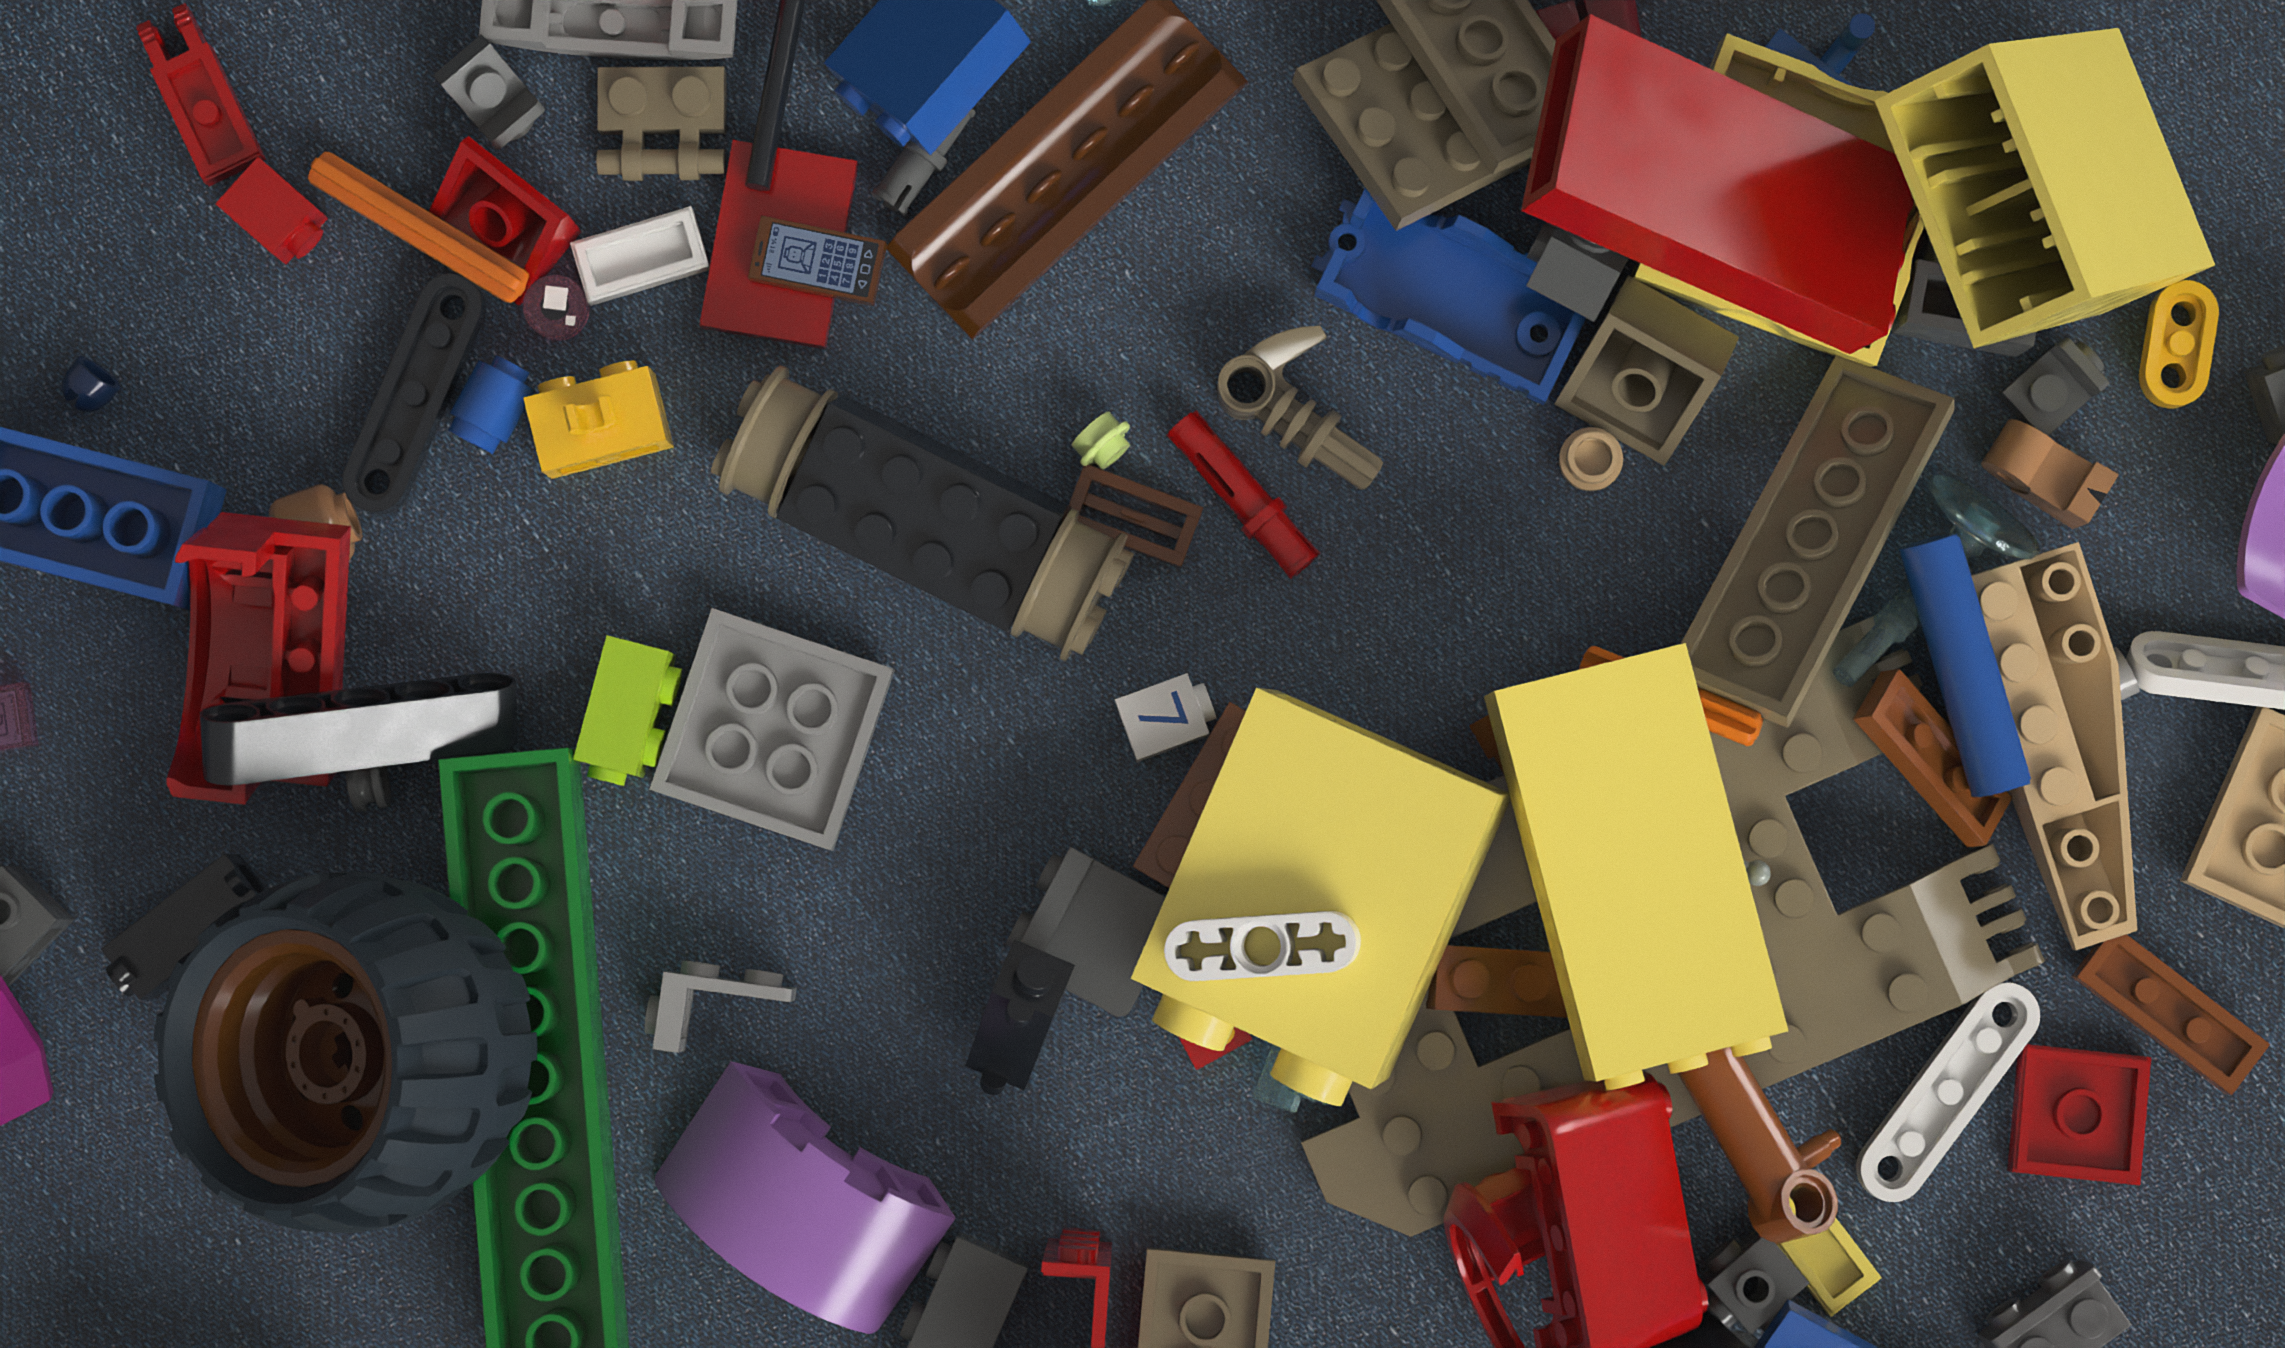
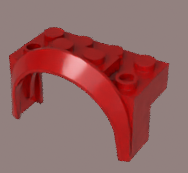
M221 512L207 527L201 528L180 547L175 556V563L189 561L190 633L182 719L175 754L166 778V784L172 797L245 805L261 783L217 785L203 779L200 712L210 706L225 704L220 697L258 700L342 690L351 526ZM337 772L272 781L327 787Z

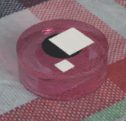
M548 275L538 279L529 287L523 301V312L529 326L540 336L553 341H562L574 337L584 328L589 317V303L587 302L585 292L572 279L562 275Z

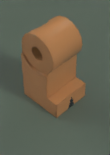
M2009 419L1981 463L1988 473L2011 487V491L2071 529L2090 522L2119 474L2098 462L2090 463L2056 443L2040 430L2014 419Z

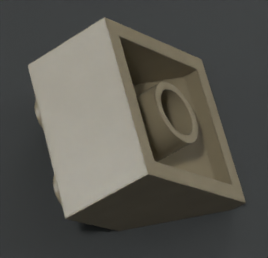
M1628 275L1601 319L1554 404L1588 424L1609 432L1617 440L1665 466L1720 380L1739 337Z

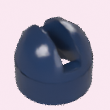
M79 356L74 361L62 381V392L65 399L70 401L78 397L75 408L83 412H93L101 409L110 402L120 389L118 381L107 370L83 356Z

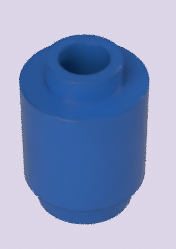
M495 355L491 365L478 360L450 411V414L455 416L448 431L494 454L500 441L507 444L526 409L523 398L532 396L535 392L534 389L524 384L530 373Z

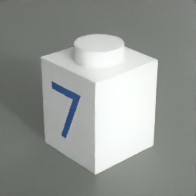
M1187 673L1115 699L1116 707L1137 762L1208 737L1210 733L1206 722L1217 719L1204 683L1192 687Z

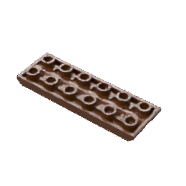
M1147 0L901 229L887 245L886 250L973 341L1248 84V81L1202 35L1171 0Z

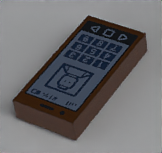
M761 215L748 278L753 282L874 306L887 243L883 240Z

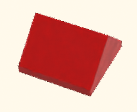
M469 136L460 142L429 210L432 214L527 271L529 278L526 289L521 296H518L513 301L518 306L528 299L570 247V242H573L582 232L568 214Z

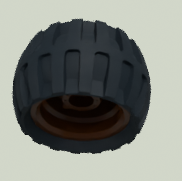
M366 872L323 873L290 880L268 888L253 898L237 904L226 911L197 936L199 941L197 947L177 962L167 982L171 989L164 1011L157 1014L153 1041L158 1042L159 1074L154 1075L158 1101L165 1104L167 1115L173 1128L169 1134L180 1155L193 1162L203 1174L200 1181L217 1196L229 1203L242 1206L244 1211L256 1218L279 1226L308 1232L357 1233L383 1229L427 1214L452 1200L467 1185L482 1176L498 1159L510 1143L506 1136L511 1128L525 1115L532 1091L527 1089L531 1062L537 1059V1032H531L526 1002L531 999L522 975L513 971L503 954L506 947L498 936L483 922L467 916L468 910L458 902L429 887L411 881L397 880L385 875Z

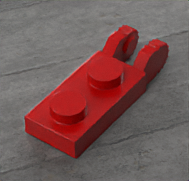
M183 3L173 8L172 12L174 14V23L180 34L184 37L189 48L188 51L171 59L161 32L151 21L148 20L137 25L136 29L153 64V68L150 69L152 76L201 179L210 187L247 169L257 157L263 161L266 158L214 48L206 41L192 11L186 3Z

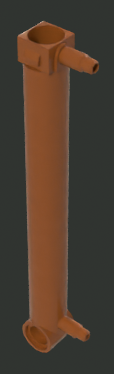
M1488 714L1469 725L1487 758L1494 757L1504 774ZM1731 1047L1706 1053L1709 1063L1706 1066L1679 1072L1678 1075L1749 1195L1747 1202L1748 1216L1756 1232L1770 1242L1784 1243L1826 1231L1835 1221L1838 1212V1197L1833 1185L1826 1176L1816 1170H1812V1168L1830 1157L1831 1152L1840 1147V1135L1835 1130L1827 1129L1822 1134L1814 1135L1798 1147H1795L1743 1056L1733 1057ZM1789 1196L1794 1202L1796 1216L1791 1210Z

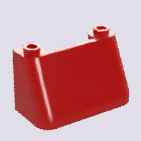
M1643 1071L1644 1082L1614 1090H1606L1603 1080L1583 1081L1491 1102L1497 1134H1514L1525 1152L1514 1155L1516 1168L1531 1171L1553 1296L1542 1298L1541 1304L1543 1312L1553 1314V1318L1549 1325L1533 1328L1536 1348H1650L1698 1328L1702 1322L1703 1313L1707 1311V1291L1702 1280L1697 1275L1669 1119L1672 1115V1101L1666 1086L1661 1082H1657L1650 1073Z

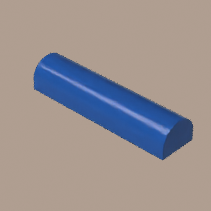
M1957 534L1933 536L1899 548L1971 796H1989L2031 784V776L1960 536H1957Z

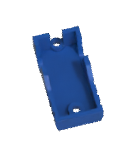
M1366 188L1357 204L1343 199L1338 209L1344 214L1343 224L1333 229L1327 244L1328 251L1323 257L1316 255L1311 267L1322 274L1314 296L1353 314L1356 318L1370 326L1391 332L1453 363L1458 364V362L1469 366L1470 371L1485 378L1488 375L1498 380L1497 384L1512 391L1517 389L1525 393L1526 398L1544 405L1586 317L1526 286L1537 265L1536 262L1526 258L1528 253L1523 255L1513 250V245L1490 229L1461 215L1445 218L1429 214L1395 231ZM1349 234L1355 238L1356 247L1353 250L1346 251L1339 247L1338 239L1342 235ZM1534 326L1543 327L1547 332V339L1540 343L1533 341L1530 337V329Z

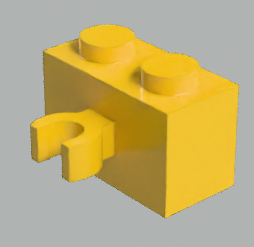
M634 360L610 364L599 369L601 378L576 384L575 377L573 376L548 380L537 386L539 394L523 398L541 471L554 479L674 448L656 374L648 366L638 368L637 362Z

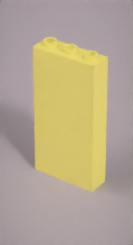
M1686 643L1496 690L1484 696L1584 1080H1603L1606 1090H1614L1644 1082L1642 1069L1667 1063L1669 1073L1674 1074L1708 1065L1706 1053L1731 1047L1733 1057H1740L1771 1049L1772 1045L1769 1036L1788 1032V1027Z

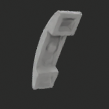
M482 0L479 36L482 34L489 43L589 57L635 60L732 58L738 0Z

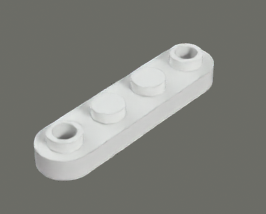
M2161 631L2141 633L2132 641L2126 660L2135 675L2139 688L2148 693L2285 710V646Z
M2002 982L1972 1000L1860 1151L1856 1162V1173L1860 1184L1870 1195L1888 1202H1899L1910 1198L1920 1189L2035 1034L2040 1022V1009L2030 991L2018 984ZM2005 1002L2011 1008L2012 1018L2007 1025L2000 1027L1994 1022L1992 1012L1997 1004ZM1893 1156L1898 1163V1172L1893 1178L1884 1180L1878 1173V1164L1884 1157Z

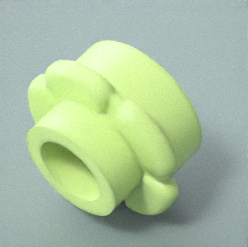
M1105 412L1091 422L1072 443V447L1082 457L1080 460L1081 465L1092 466L1096 463L1104 470L1118 460L1130 446V443L1124 438L1125 433L1130 428L1129 423L1124 421L1120 424L1110 412Z

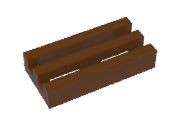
M1091 465L1083 466L1069 506L1078 510L1079 514L1082 506L1177 540L1175 549L1171 550L1086 517L1078 516L1079 522L1113 539L1121 532L1127 534L1128 538L1124 548L1180 569L1184 563L1204 508ZM1093 482L1186 517L1183 528L1088 493L1090 485Z

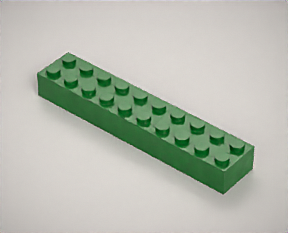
M571 748L438 760L449 896L468 910L467 916L483 922L505 945L506 949L503 951V954L513 971L522 975L531 1000L526 1002L531 1032H537V1059L531 1062L527 1089L532 1091L525 1115L509 1131L506 1139L510 1143L498 1159L482 1176L473 1182L486 1348H629L580 761L573 760L575 749Z

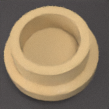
M1595 427L1582 428L1572 433L1563 443L1559 453V467L1562 475L1568 483L1583 491H1598L1606 488L1618 477L1623 465L1622 449L1616 438L1609 432Z

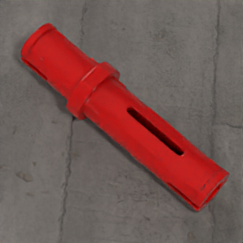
M1197 410L1181 419L1167 433L1166 436L1181 450L1206 482L1237 515V518L1244 525L1241 531L1249 540L1255 538L1260 545H1263L1290 579L1301 573L1319 557L1321 553L1284 513L1287 505L1280 497L1274 500L1270 497Z

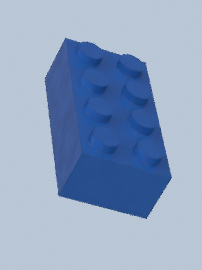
M0 427V561L190 610L189 561L175 563V556L184 542L201 528L207 527L220 514L227 489L208 480Z

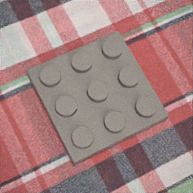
M711 608L649 790L834 851L895 670Z

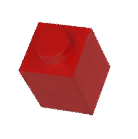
M259 157L250 164L215 203L271 254L286 265L294 256L298 259L302 258L317 245L323 235V230L320 227L328 219L325 214Z

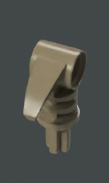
M1321 326L1299 327L1272 335L1256 344L1244 355L1234 357L1223 366L1218 377L1217 399L1225 413L1238 420L1257 418L1265 425L1261 434L1267 437L1274 430L1283 436L1279 444L1280 447L1286 449L1293 443L1302 449L1297 462L1303 467L1307 468L1315 458L1356 488L1365 490L1370 486L1382 468V459L1336 428L1342 418V415L1335 410L1329 411L1322 418L1313 412L1317 403L1315 400L1310 399L1305 405L1297 401L1295 397L1299 389L1290 385L1283 378L1282 371L1286 364L1327 338ZM1239 373L1254 374L1261 380L1264 393L1255 402H1238L1228 391L1227 384L1230 379Z

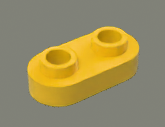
M2182 280L2167 286L2154 297L2149 308L2139 369V384L2146 398L2162 408L2175 409L2195 401L2202 395L2208 384L2219 318V306L2211 290L2199 282ZM2174 305H2180L2188 311L2189 322L2187 326H2180L2173 321L2171 310ZM2164 367H2171L2177 371L2179 384L2176 388H2170L2163 383L2161 372Z

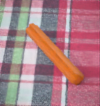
M323 152L312 161L308 180L313 186L504 302L512 303L518 296L523 294L529 275L522 267L332 152Z

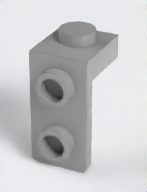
M682 960L680 972H663L660 996H650L645 1017V1033L654 1035L652 1049L679 1053L686 1050L694 989L792 1002L795 1001L797 988L782 986L784 974L745 969L744 981L719 977L720 965Z

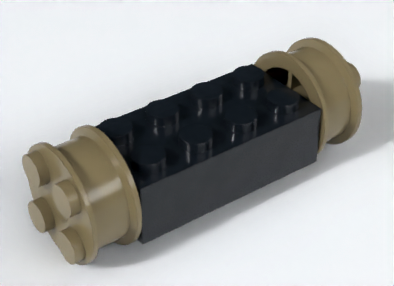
M783 365L778 366L771 375L767 374L761 383L755 380L750 383L737 410V415L744 418L734 441L727 438L723 442L711 467V473L720 477L719 491L728 495L734 489H737L768 504V516L781 520L1006 632L1011 629L1010 635L1016 638L1023 631H1026L1060 648V659L1065 662L1073 651L1083 655L1088 644L1092 643L1107 612L1106 609L1097 606L1102 594L1109 598L1111 597L1115 587H1119L1133 559L1134 553L1124 549L1128 538L1127 534L1121 532L1113 539L1079 522L1078 510L845 395L838 397V393L832 389L820 395L788 379L789 368Z

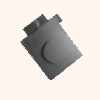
M482 34L433 75L496 149H501L508 142L524 136L531 129L534 121L545 111L544 106L529 91Z
M2065 337L2046 350L2004 388L1997 397L2019 421L2049 436L2091 397L2100 393L2110 383L2101 373L2104 370V364L2098 355L2083 342L2078 341L2074 344L2070 338Z

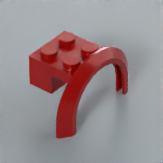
M1515 1167L1506 1172L1491 1174L1475 1187L1468 1182L1457 1184L1454 1187L1444 1214V1229L1454 1264L1471 1305L1493 1348H1525L1509 1320L1491 1281L1496 1279L1501 1286L1508 1281L1513 1272L1516 1273L1517 1277L1524 1275L1523 1266L1546 1255L1531 1171Z

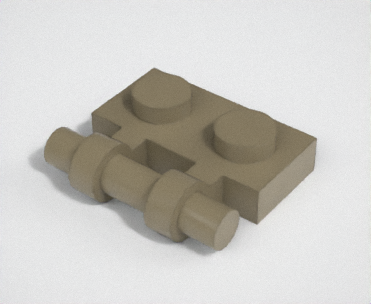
M724 66L598 67L597 130L601 135H623L621 150H597L598 175H622L623 181H643L645 174H679L680 180H700L701 174H725V149H701L702 134H727V72ZM680 134L679 148L645 149V135Z

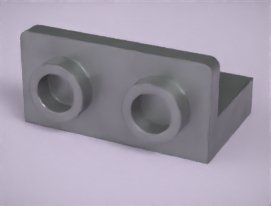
M2067 1259L2047 1270L2038 1279L2042 1287L2021 1302L2018 1297H2014L1991 1311L1986 1317L1990 1325L1977 1335L1986 1348H2101L2132 1326V1324L2099 1279L2102 1275L2096 1266L2083 1260H2078L2073 1264L2070 1259Z

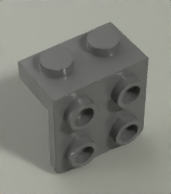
M1072 847L1069 848L1065 858L1053 853L1035 886L1046 892L1035 915L1025 910L1022 911L1005 944L1011 947L1013 941L1016 940L1074 964L1073 972L1065 990L1115 1016H1125L1131 1011L1144 986L1132 980L1131 976L1166 897Z

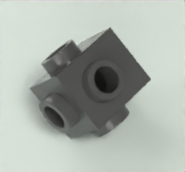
M1755 1229L1740 1243H1737L1734 1238H1730L1717 1247L1704 1261L1709 1270L1700 1277L1704 1286L1710 1292L1707 1295L1709 1311L1728 1329L1737 1323L1740 1328L1749 1334L1754 1333L1759 1327L1765 1332L1779 1310L1784 1306L1786 1300H1791L1809 1284L1807 1279L1775 1242L1764 1239ZM1750 1277H1754L1753 1288L1744 1294V1283Z

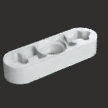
M1338 911L1199 919L1184 922L1175 927L1166 939L1164 954L1171 971L1178 977L1188 981L1330 973L1347 967L1355 960L1360 950L1361 937L1355 922L1347 915ZM1323 922L1331 923L1334 934L1345 935L1346 946L1335 950L1334 961L1326 960L1324 950L1315 948L1299 950L1298 953L1302 964L1291 963L1295 950V941L1289 923H1299L1300 927L1297 937H1312L1323 932ZM1255 927H1268L1279 937L1281 944L1280 954L1270 965L1254 963L1245 952L1246 936ZM1223 928H1233L1230 952L1236 968H1226L1228 954L1212 955L1204 958L1201 964L1202 969H1195L1192 958L1182 957L1181 945L1191 942L1192 931L1199 932L1200 940L1203 943H1222L1227 941Z

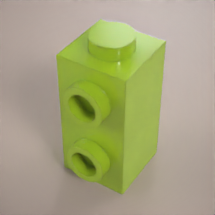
M606 635L573 760L590 764L587 777L624 786L627 774L644 778L647 766L657 767L666 736V731L657 729L663 704L673 706L682 678V669L674 667L675 654Z

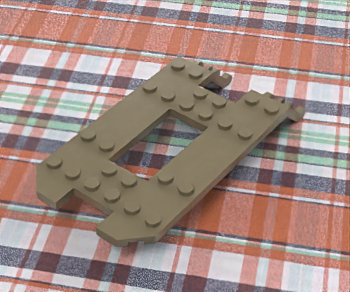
M1890 609L1839 630L1789 728L1764 718L1759 736L1752 746L1742 745L1709 731L1743 860L1747 862L1761 860L1769 866L1771 871L1770 879L1766 884L1762 886L1750 884L1788 1032L1769 1036L1772 1045L1771 1049L1743 1056L1762 1089L1959 1007L2014 975L2045 962L2038 943L2033 941L2011 949L2010 953L1994 959L1986 939L1997 933H2007L2025 925L2027 919L2022 908L2014 909L1981 924L1977 921L1976 915L2016 897L2011 884L2003 883L1984 891L1983 895L1968 900L1960 880L1974 873L1978 875L1999 866L2001 860L1993 843L1951 859L1894 890L1836 913L1785 796L1883 753L1853 718L1873 686L1872 679L1877 678L1882 671L1897 669L1913 661L1908 650L1900 649L1879 658L1880 662L1865 667L1856 644L1870 638L1873 641L1895 631L1894 628L1897 625ZM1918 673L1907 677L1918 690H1921L1920 686L1923 684ZM1504 775L1487 782L1508 791ZM1511 800L1450 939L1537 902ZM1428 988L1389 1079L1373 1089L1364 1087L1354 1081L1352 1082L1349 1094L1359 1116L1301 1141L1326 1202L1410 1237L1443 1224L1446 1208L1457 1184L1468 1182L1475 1187L1491 1174L1506 1172L1515 1168L1514 1155L1525 1153L1520 1141L1514 1134H1497L1491 1102L1587 1081L1583 1078L1570 1027L1478 1065L1455 1011L1426 1009L1429 995ZM1667 1063L1642 1069V1071L1652 1074L1657 1082L1663 1083L1670 1094L1672 1101V1115L1669 1119L1670 1128L1702 1115L1678 1073H1669Z

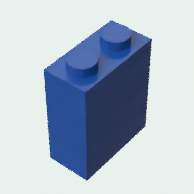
M879 0L828 57L824 64L840 82L834 92L852 110L863 116L870 109L879 116L874 121L875 124L895 143L904 147L911 140L931 155L1031 41L1008 9L995 0Z

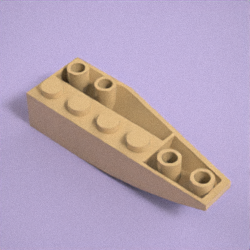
M2076 542L1971 575L2031 776V784L2009 790V793L2012 796L2014 807L2045 886L2073 950H2079L2137 931L2119 664L2080 544Z

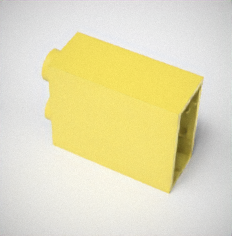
M2119 28L1987 44L1874 100L1973 348L2103 314L2215 266Z
M1256 688L1131 976L1132 980L1163 993L1152 1021L1178 1037L1216 1051H1224L1234 1027L1276 1045L1281 1049L1270 1075L1287 1087L1327 1104L1342 1106L1353 1081L1369 1089H1373L1386 1081L1391 1075L1511 800L1509 792L1279 690ZM1338 911L1347 915L1355 922L1361 937L1360 950L1355 960L1347 967L1330 973L1188 981L1178 977L1171 971L1164 954L1165 942L1170 932L1184 922L1199 919ZM1323 922V932L1312 937H1297L1300 927L1299 923H1289L1295 941L1292 964H1302L1298 953L1299 950L1323 949L1326 960L1334 961L1335 950L1346 946L1345 935L1334 934L1331 923ZM1258 926L1248 933L1244 947L1251 961L1258 965H1270L1278 958L1281 944L1279 937L1272 929ZM1223 928L1227 941L1222 943H1203L1200 940L1199 932L1192 931L1191 942L1181 945L1182 957L1192 958L1195 969H1202L1201 964L1204 958L1212 955L1228 954L1226 968H1236L1230 952L1233 928Z

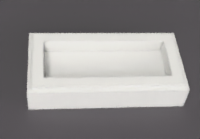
M691 206L570 242L587 302L590 306L706 272L710 268L697 219Z

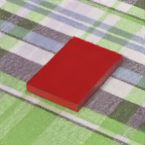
M732 140L699 325L702 329L826 350L835 298L753 282L749 280L748 274L761 215L847 233L859 166L858 162L778 147L770 190L759 191L745 186L753 143Z

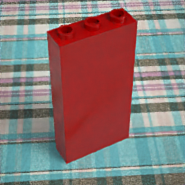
M1589 14L1556 39L1521 208L1522 212L1845 353L1852 354L1888 335L1896 315V306L1893 301L1897 277L1905 260L1903 240L1906 222L1914 204L1913 196L1896 154L1592 14Z

